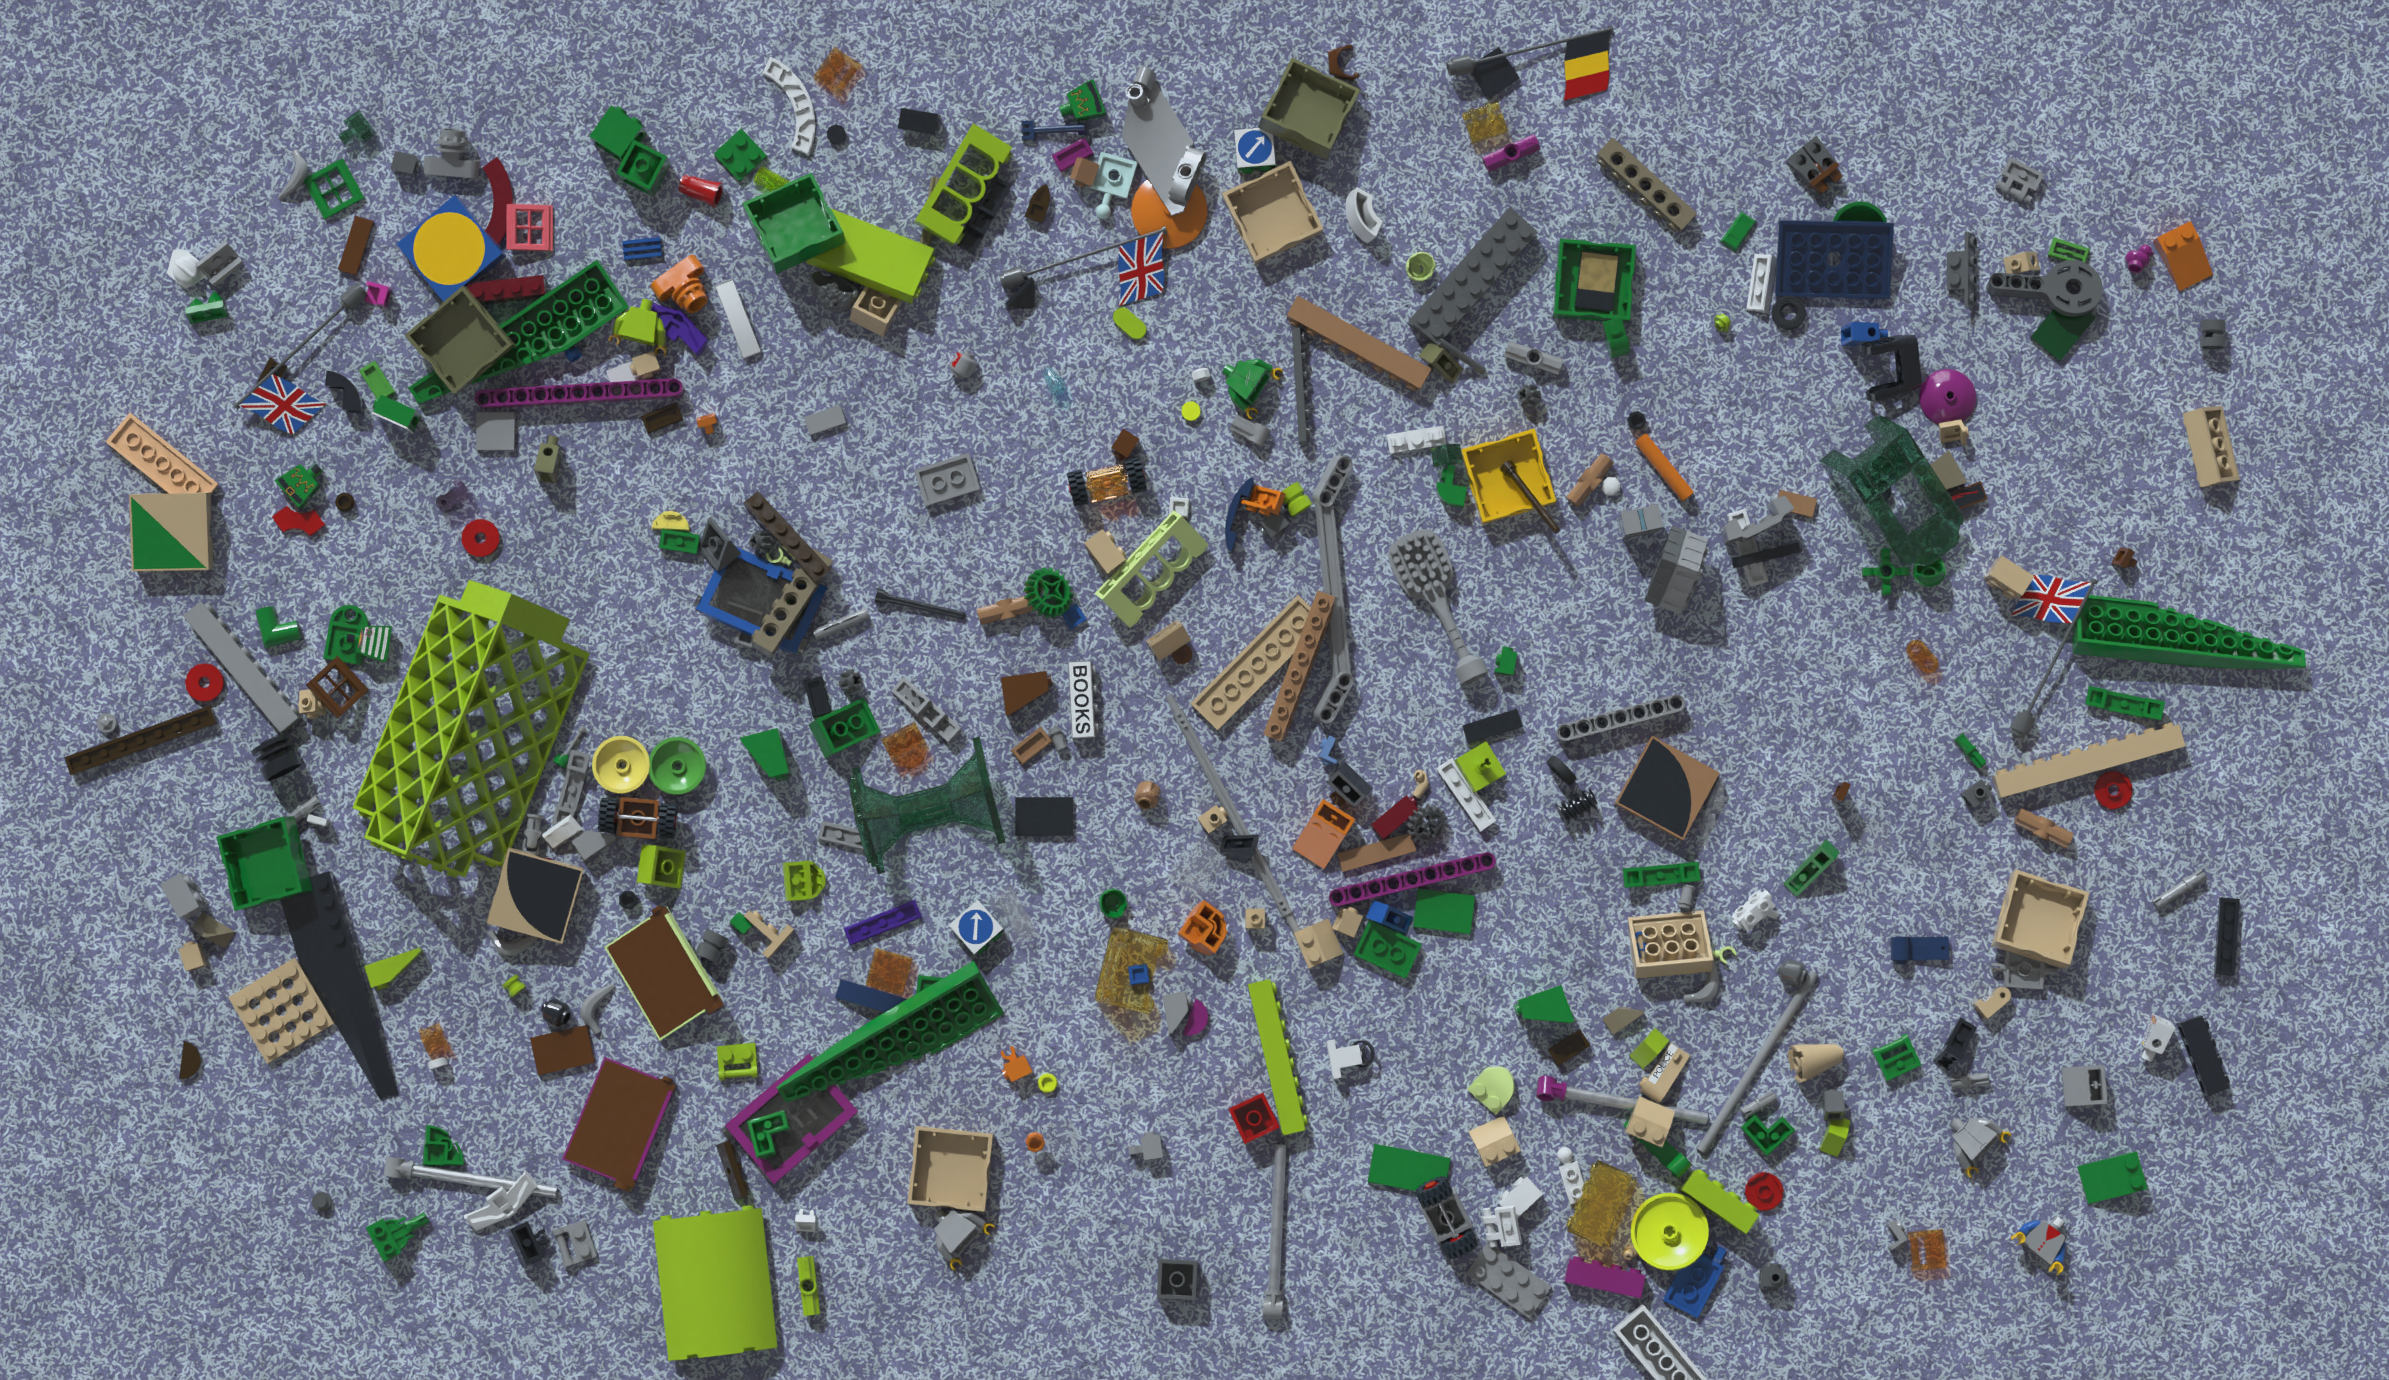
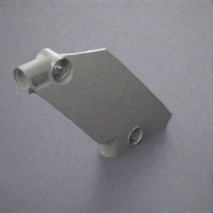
M1141 66L1133 84L1126 90L1129 100L1122 138L1168 211L1174 216L1184 212L1206 162L1207 154L1204 151L1192 148L1194 142L1155 82L1157 77L1155 72ZM1191 172L1190 175L1184 176V174Z

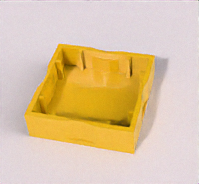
M1535 428L1509 435L1499 441L1485 442L1461 449L1460 454L1481 525L1535 510L1511 477L1504 476L1500 471V467L1509 460H1512L1517 466V474L1543 507L1556 503L1551 481L1543 464L1542 451Z

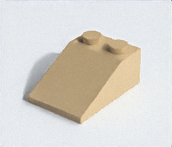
M865 286L852 308L849 320L883 337L903 301Z

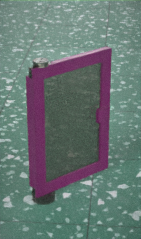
M807 1054L721 1129L732 1144L736 1141L741 1144L774 1185L858 1113V1110L836 1084L827 1087L826 1090H816L808 1096L785 1102L777 1090V1086L816 1058L815 1054L813 1056ZM784 1110L789 1120L790 1130L771 1135L776 1155L766 1159H757L747 1121Z

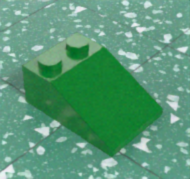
M864 697L808 724L825 759L881 732Z
M2137 1151L2077 1166L2088 1204L2148 1189Z

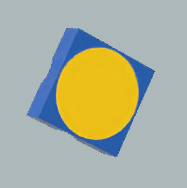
M456 195L452 196L397 243V246L443 302L460 287H467L468 283H473L477 278L489 272L507 256L495 240L482 229L477 218Z

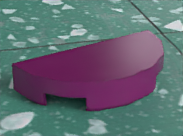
M1196 998L1183 1035L1192 1036L1198 1034L1207 1024V1009Z

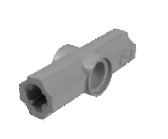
M1509 341L1504 355L1505 358L1525 364L1530 368H1537L1555 375L1559 374L1563 359L1541 352L1539 349L1529 348ZM1530 354H1536L1539 361L1533 363L1528 357Z

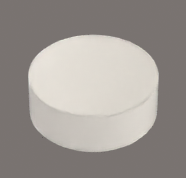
M443 1057L432 1060L427 1064L429 1070L448 1065V1062Z

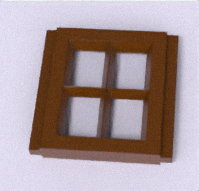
M338 656L306 684L310 691L337 719L369 690ZM334 668L344 677L338 685L328 675ZM324 677L334 686L329 693L318 684ZM346 682L357 691L351 698L340 688ZM337 690L347 700L341 707L330 697Z

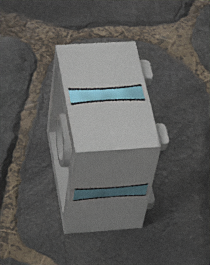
M1650 503L1648 507L1630 511L1624 508L1618 516L1622 539L1660 532L1663 528L1659 505H1654V503Z

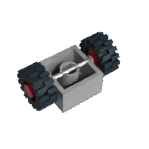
M1440 1176L1430 1179L1429 1182H1424L1423 1185L1416 1189L1415 1194L1420 1202L1421 1211L1437 1243L1441 1242L1440 1245L1448 1259H1456V1257L1460 1258L1462 1255L1465 1256L1468 1252H1472V1249L1478 1246V1241L1471 1229L1473 1226L1455 1187L1451 1188L1447 1178Z

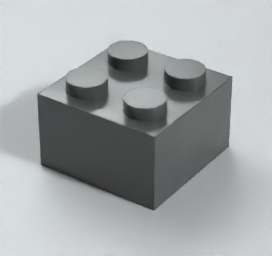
M1159 1258L1157 1298L1196 1300L1197 1260Z

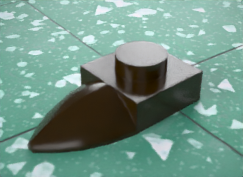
M1047 184L1038 188L1033 194L1025 213V218L1043 224L1050 202V192Z

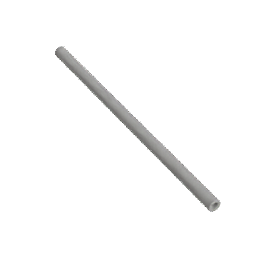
M1811 970L1805 982L1796 992L1697 1147L1699 1151L1704 1154L1706 1153L1819 976Z

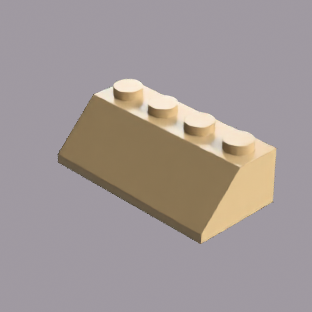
M2203 407L2183 413V422L2187 429L2188 443L2191 446L2192 460L2196 467L2200 488L2240 480L2223 407Z

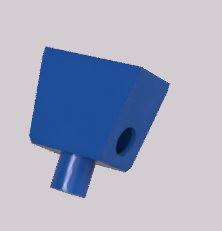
M1850 322L1841 327V346H1861L1865 342L1888 337V330L1879 329V323Z

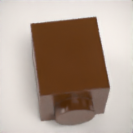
M1122 429L1111 447L1112 455L1120 460H1123V458L1128 460L1140 439L1127 430Z

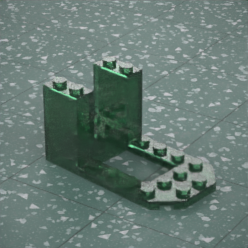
M1878 414L1864 425L1874 441L1872 445L1853 460L1833 449L1819 462L1839 491L1864 505L1903 564L1929 567L1959 543L1960 525L1963 524L1964 516L1909 431ZM1910 472L1936 513L1910 534H1907L1881 494Z

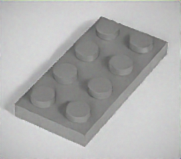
M1489 1242L1486 1243L1465 1273L1529 1319L1551 1288L1549 1284L1496 1247H1490Z

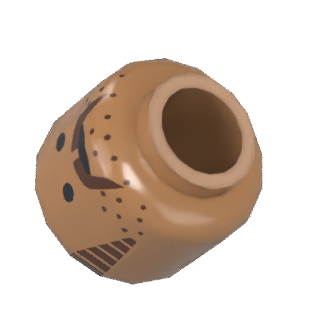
M1143 781L1136 788L1134 801L1142 809L1149 810L1155 808L1160 799L1161 789L1154 782Z

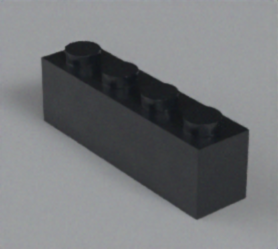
M2199 1015L2176 1023L2203 1096H2210L2229 1089L2228 1084L2230 1080L2227 1073H2224L2221 1067L2223 1061L2215 1051L2216 1042L2209 1035L2207 1019Z

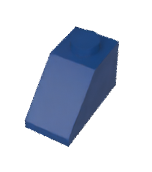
M1374 900L1366 916L1371 921L1405 935L1413 918L1400 910Z

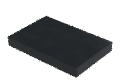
M1015 797V836H1073V797Z

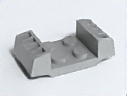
M1786 496L1775 498L1767 505L1771 514L1763 517L1759 524L1756 525L1753 522L1745 526L1744 529H1741L1736 518L1731 520L1720 530L1724 545L1736 541L1743 543L1777 526L1782 521V518L1794 509L1793 505Z

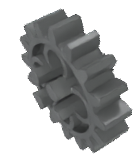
M1426 804V808L1419 806L1418 812L1413 810L1415 815L1409 816L1408 818L1411 822L1407 823V826L1410 828L1407 832L1411 835V838L1419 845L1424 843L1426 846H1429L1430 841L1436 844L1435 839L1437 838L1442 840L1440 835L1442 833L1446 834L1447 832L1444 830V827L1449 826L1445 822L1448 819L1444 815L1445 812L1436 805L1430 806L1429 804Z

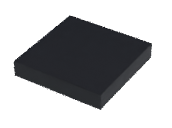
M1498 47L1481 59L1503 54V52ZM1506 57L1475 64L1476 68L1473 69V73H1470L1487 99L1492 98L1520 79Z

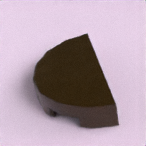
M188 1041L183 1042L179 1079H188L200 1069L202 1063L201 1053L198 1048Z

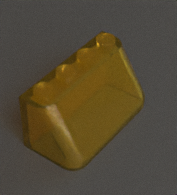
M1597 1160L1590 1168L1589 1173L1591 1176L1589 1181L1586 1180L1584 1182L1582 1197L1577 1199L1574 1205L1575 1213L1573 1217H1569L1566 1227H1568L1567 1232L1608 1249L1636 1187L1638 1178Z

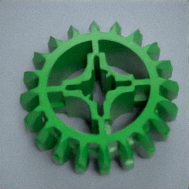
M1044 567L1040 570H1035L1033 574L1028 576L1023 592L1026 593L1024 599L1029 600L1027 606L1033 607L1032 612L1038 611V616L1044 615L1045 619L1049 617L1053 619L1057 616H1062L1064 612L1069 610L1074 594L1070 592L1073 590V587L1068 585L1070 580L1064 579L1065 574L1059 575V570L1053 571L1052 567L1048 569Z

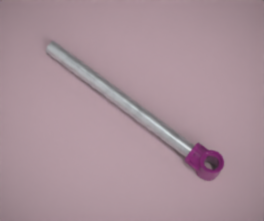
M1540 1076L1538 1078L1536 1098L1542 1101H1553L1555 1098H1558L1559 1101H1564V1098L1631 1111H1633L1637 1102L1636 1099L1567 1087L1566 1082L1557 1083V1079L1551 1076ZM1659 1104L1675 1111L1673 1119L1705 1125L1707 1123L1708 1113Z

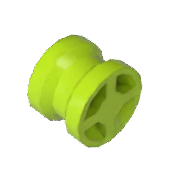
M516 974L507 980L502 987L507 989L509 996L513 998L524 990L526 985L520 982L519 976Z

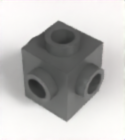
M1770 1263L1769 1267L1760 1265L1758 1285L1767 1286L1769 1291L1778 1292L1779 1288L1784 1289V1285L1788 1283L1786 1269L1781 1268V1264ZM1776 1274V1279L1773 1281L1772 1275Z

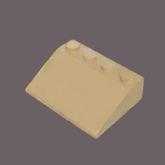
M1704 910L1628 917L1631 957L1635 979L1712 971L1713 955ZM1642 932V936L1639 934L1638 938L1635 939V933ZM1644 942L1647 944L1645 947V952L1644 950L1640 951L1641 957L1639 958L1636 943H1639L1640 949H1643Z

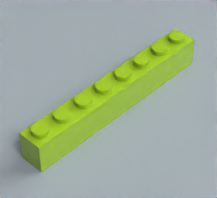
M1268 979L1248 984L1282 1135L1304 1131L1305 1126H1308L1306 1114L1302 1115L1300 1107H1304L1302 1096H1297L1296 1088H1299L1297 1076L1293 1077L1292 1069H1295L1293 1058H1289L1287 1053L1291 1049L1289 1040L1284 1039L1283 1036L1286 1028L1284 1020H1280L1278 1014L1282 1011L1280 1002H1276L1274 994H1277L1275 982L1271 983V980Z

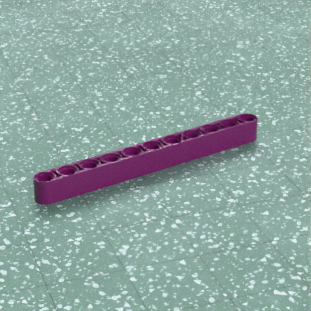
M671 378L483 389L476 392L474 400L482 409L668 399L682 396L684 386L680 380ZM673 384L680 385V389L676 393L670 391ZM654 385L661 387L660 392L657 394L651 393ZM636 386L642 388L641 393L638 395L632 394V390ZM617 387H621L623 390L620 396L613 395V391ZM598 388L603 389L601 397L594 396V392ZM577 390H584L582 398L575 397ZM565 391V397L563 399H556L557 392ZM546 392L544 400H537L538 393ZM526 393V400L523 402L518 401L519 394ZM502 394H507V401L500 403L499 397ZM483 395H488V402L481 404L480 398Z

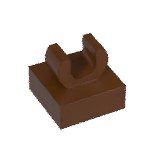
M2120 547L2111 564L2117 568L2126 569L2127 567L2130 568V566L2135 568L2138 561L2132 558L2135 553L2133 550Z

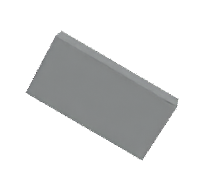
M840 405L804 417L810 436L846 424Z

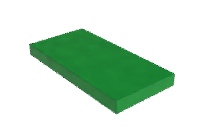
M1374 1144L1367 1182L1416 1191L1420 1185H1423L1424 1182H1429L1430 1179L1440 1176L1447 1178L1450 1158Z

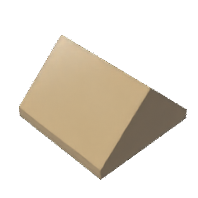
M1176 620L1145 642L1157 659L1161 661L1191 641L1182 623Z

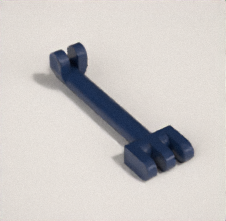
M1034 120L1021 121L1022 126H1029V128L1021 129V133H1029L1028 136H1022V141L1035 140V134L1078 132L1079 136L1087 135L1086 123L1035 126Z

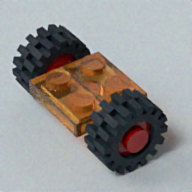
M1140 457L1125 460L1127 474L1124 472L1123 464L1085 472L1086 485L1082 470L1067 473L1069 491L1074 507L1089 503L1086 488L1089 490L1091 502L1128 495V479L1132 494L1147 491Z

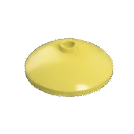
M611 737L601 743L594 753L592 760L594 777L603 788L610 792L619 794L632 792L645 782L649 774L650 761L648 752L640 742L631 737ZM621 762L626 763L625 769H620L619 765Z

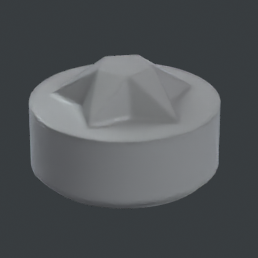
M102 714L97 720V726L102 732L111 733L117 728V719L111 714Z

